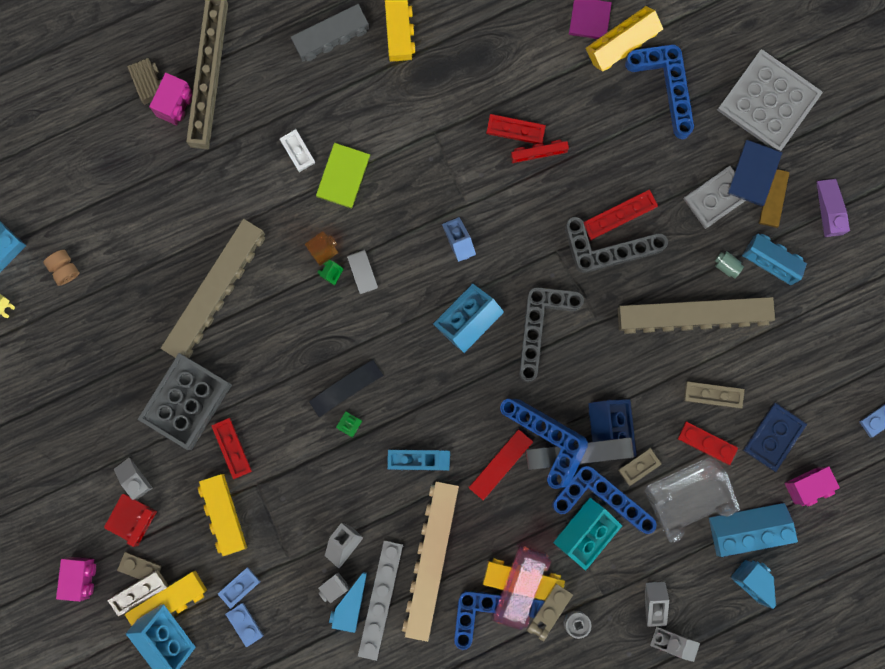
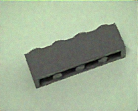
M359 4L291 36V40L302 62L305 60L311 61L322 52H330L338 44L344 45L348 43L350 38L366 34L367 30H369V24Z

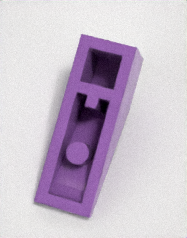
M837 180L817 181L824 237L848 233L850 231L848 215Z

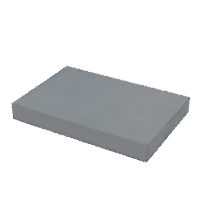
M731 166L683 198L705 229L746 201L727 194L734 175V170Z

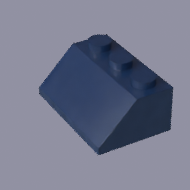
M630 399L588 403L593 442L632 438L634 457H637Z

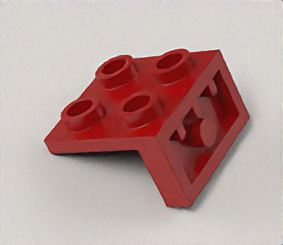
M122 494L104 528L127 540V544L136 547L139 546L157 511L137 500H132L126 494Z

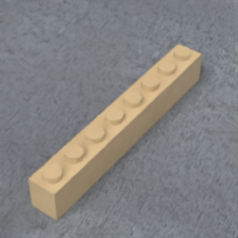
M436 482L430 488L429 496L433 498L432 503L427 504L425 515L429 516L428 523H423L421 534L425 535L424 543H419L417 554H421L420 562L415 564L414 573L417 574V578L411 584L410 593H413L412 601L408 600L406 612H409V618L404 620L402 629L403 632H406L405 637L427 642L429 640L459 488L456 485Z

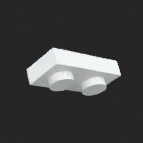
M297 130L280 138L281 143L299 172L315 164L313 157Z

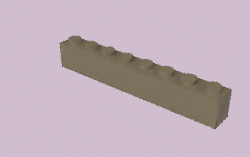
M205 0L186 141L191 148L209 149L228 10L227 0Z
M245 219L242 220L160 349L175 358L179 353L187 358L191 357L193 353L192 348L195 343L198 344L203 338L204 334L202 332L205 327L208 328L212 324L214 313L216 310L220 311L224 305L223 299L233 291L235 280L242 277L245 271L243 268L247 262L250 263L254 258L256 247H260L265 240L263 230Z
M773 297L618 307L619 331H624V334L636 333V330H643V333L655 332V329L670 332L674 331V328L688 331L700 326L701 330L712 329V326L716 325L723 329L731 328L733 324H738L739 327H750L751 323H757L758 326H769V322L775 321Z

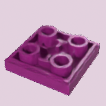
M574 0L569 35L599 39L605 35L608 30L612 2Z

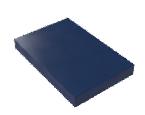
M746 140L727 194L764 206L782 152Z
M773 403L742 451L776 472L807 424L777 403Z

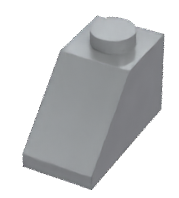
M130 457L114 468L121 486L132 500H138L152 489V486Z
M337 572L319 587V595L325 602L328 600L329 603H332L348 591L350 587L340 573Z
M665 582L646 583L645 606L647 627L667 626L669 597Z

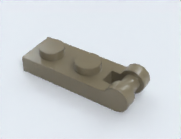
M555 584L526 631L539 636L538 639L544 641L573 594ZM540 621L546 624L543 629L537 626Z

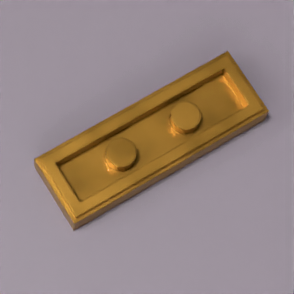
M776 170L765 205L761 209L759 224L775 228L779 227L789 172Z

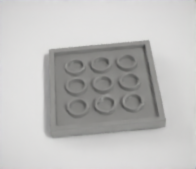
M761 49L717 111L771 149L781 152L823 92Z

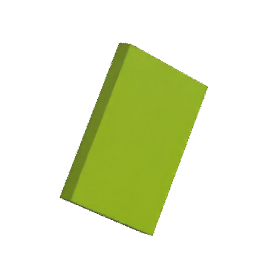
M334 143L316 197L352 209L370 159V154Z

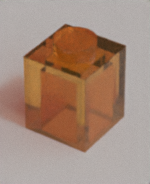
M324 231L305 243V246L319 266L338 254L335 248L337 245L336 241L331 235L327 237Z

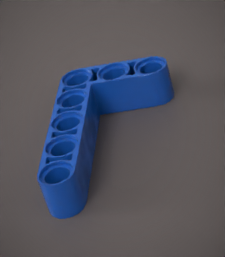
M676 45L631 51L625 61V66L629 71L638 72L663 68L673 131L677 138L686 139L692 133L694 124L681 49ZM667 53H673L676 59H670ZM649 56H655L658 61H651ZM636 58L639 64H633L630 59ZM670 71H676L679 77H673ZM679 89L682 95L677 96L673 90ZM677 107L683 108L684 111H685V113H684V114L678 113L677 110H676V108H677ZM679 126H686L688 132H682Z
M519 399L504 400L500 406L503 415L561 448L550 470L547 482L554 489L567 487L587 450L588 442L586 438ZM511 404L514 405L513 412L510 409ZM527 412L530 415L529 421L526 419ZM543 421H544L545 424H546V429H545V430L542 429V422H543ZM559 431H561L562 433L561 440L558 438L557 435ZM575 440L578 442L579 445L577 450L574 448ZM566 458L570 460L569 467L565 463ZM558 474L561 476L562 479L560 484L557 481Z
M589 466L579 468L570 484L564 487L552 502L555 512L565 514L571 510L588 488L640 532L650 534L655 531L657 525L653 517ZM585 469L591 473V477L587 481L581 477V473ZM599 482H603L606 486L603 493H599L596 489V485ZM573 484L579 488V492L575 496L569 493V487ZM615 494L621 498V502L618 505H614L611 501L612 496ZM561 499L565 500L567 504L566 509L562 511L557 508V502ZM629 507H634L636 510V514L632 518L627 516V509ZM645 519H648L651 523V527L648 530L642 528V522Z
M464 591L460 594L458 600L454 635L455 645L462 650L468 649L471 646L476 611L534 618L545 600ZM465 595H470L473 597V602L470 605H464L462 598ZM485 597L492 599L490 607L482 606L481 602ZM508 599L512 602V606L510 609L504 610L501 608V603ZM529 602L531 609L528 612L521 611L522 603ZM469 615L471 618L470 623L467 625L461 624V616ZM460 635L468 636L469 640L466 644L462 645L458 642Z

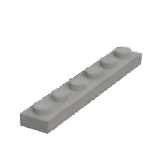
M384 540L358 657L377 661L403 544Z

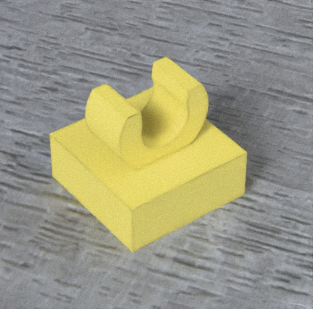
M0 294V314L8 318L9 315L4 312L5 308L10 307L14 310L15 307L9 303L5 296Z

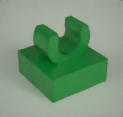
M328 259L327 262H322L325 267L323 271L318 270V274L327 282L335 285L343 268Z
M345 411L336 428L353 438L362 421Z

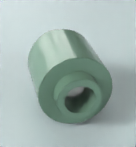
M727 251L725 253L721 252L714 260L716 262L715 267L734 279L744 268L741 265V261Z

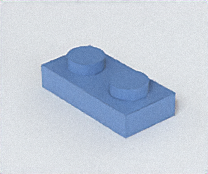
M885 404L859 421L870 438L885 429Z
M247 567L222 589L218 595L231 609L261 581Z
M244 603L226 613V616L246 647L264 636Z

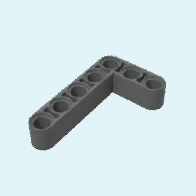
M570 218L565 226L575 267L581 273H588L658 254L668 245V239L665 235L655 234L591 251L585 226L580 218ZM570 224H578L579 230L572 231L570 229ZM655 239L662 242L661 248L654 246L653 241ZM575 242H583L584 249H577ZM635 245H642L644 247V252H637L635 249ZM618 249L625 251V258H620L617 255ZM600 254L607 256L608 261L606 263L599 261L598 256ZM580 260H588L590 264L589 267H582L580 265Z
M534 288L529 292L519 376L522 381L532 382L538 374L544 308L577 311L584 303V298L580 293L545 288ZM533 293L540 294L541 301L534 302L531 295ZM557 295L560 298V303L553 304L550 297ZM571 297H576L579 300L578 306L570 304L569 300ZM537 312L539 320L532 321L529 314ZM528 331H535L537 339L530 340L527 336ZM526 350H533L536 355L535 358L528 359L525 355ZM530 368L533 371V377L526 378L523 375L524 369Z
M632 438L588 443L587 450L580 464L633 458ZM575 444L574 448L577 450L579 445ZM550 447L526 450L528 470L552 467L561 448ZM569 458L565 460L566 465H570Z

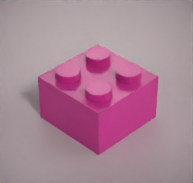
M165 73L149 107L156 117L178 125L179 121L181 122L185 116L184 110L187 104L189 105L192 101L193 92L186 81Z
M829 466L817 467L784 483L794 504L807 505V507L817 503L818 498H828L836 494L835 490L840 488Z
M78 557L61 559L56 599L80 602L90 598L94 590V584L91 583L92 576L96 573L94 559Z

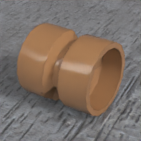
M60 250L51 254L43 262L49 272H54L52 274L53 279L58 286L72 281L80 273L76 266L70 263L71 258L66 250Z

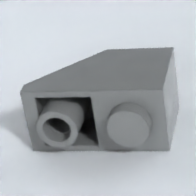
M341 523L329 538L325 556L335 566L340 568L363 537L350 525Z
M656 627L650 646L693 662L700 645L699 642Z

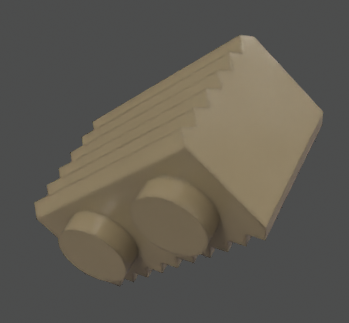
M147 58L128 66L139 97L144 105L152 102L162 79L158 80L157 74L159 70L156 63H152Z

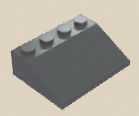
M179 353L137 420L186 450L192 451L232 384Z

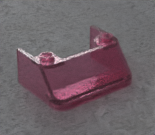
M517 543L516 547L518 550L495 613H491V619L496 623L522 630L523 627L527 628L530 616H528L543 572L548 571L551 560L548 559V554Z

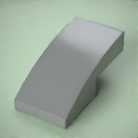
M365 250L348 255L347 258L359 293L362 294L377 289L378 286Z

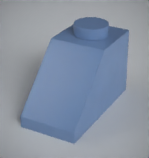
M460 217L442 224L458 262L476 255L471 238Z

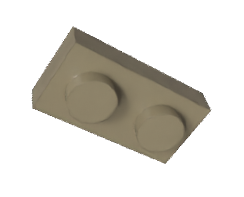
M649 448L618 471L626 483L631 486L660 466L661 463L651 448Z
M125 552L117 571L137 579H142L157 569L160 572L162 566Z

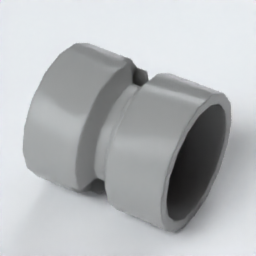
M573 610L564 617V628L573 638L580 639L589 634L591 621L583 612Z

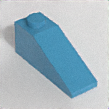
M388 450V469L449 471L450 451Z
M366 572L361 574L336 607L335 612L331 611L329 623H333L332 629L356 632L367 576Z

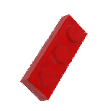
M490 114L486 134L540 144L543 142L546 125Z
M556 140L551 142L550 145L544 146L543 143L533 145V148L525 149V147L516 148L514 152H511L510 157L512 163L567 153L569 146L567 141Z
M228 418L212 425L233 479L252 472L231 419Z
M685 422L677 438L727 465L731 464L738 450L737 447L688 422Z

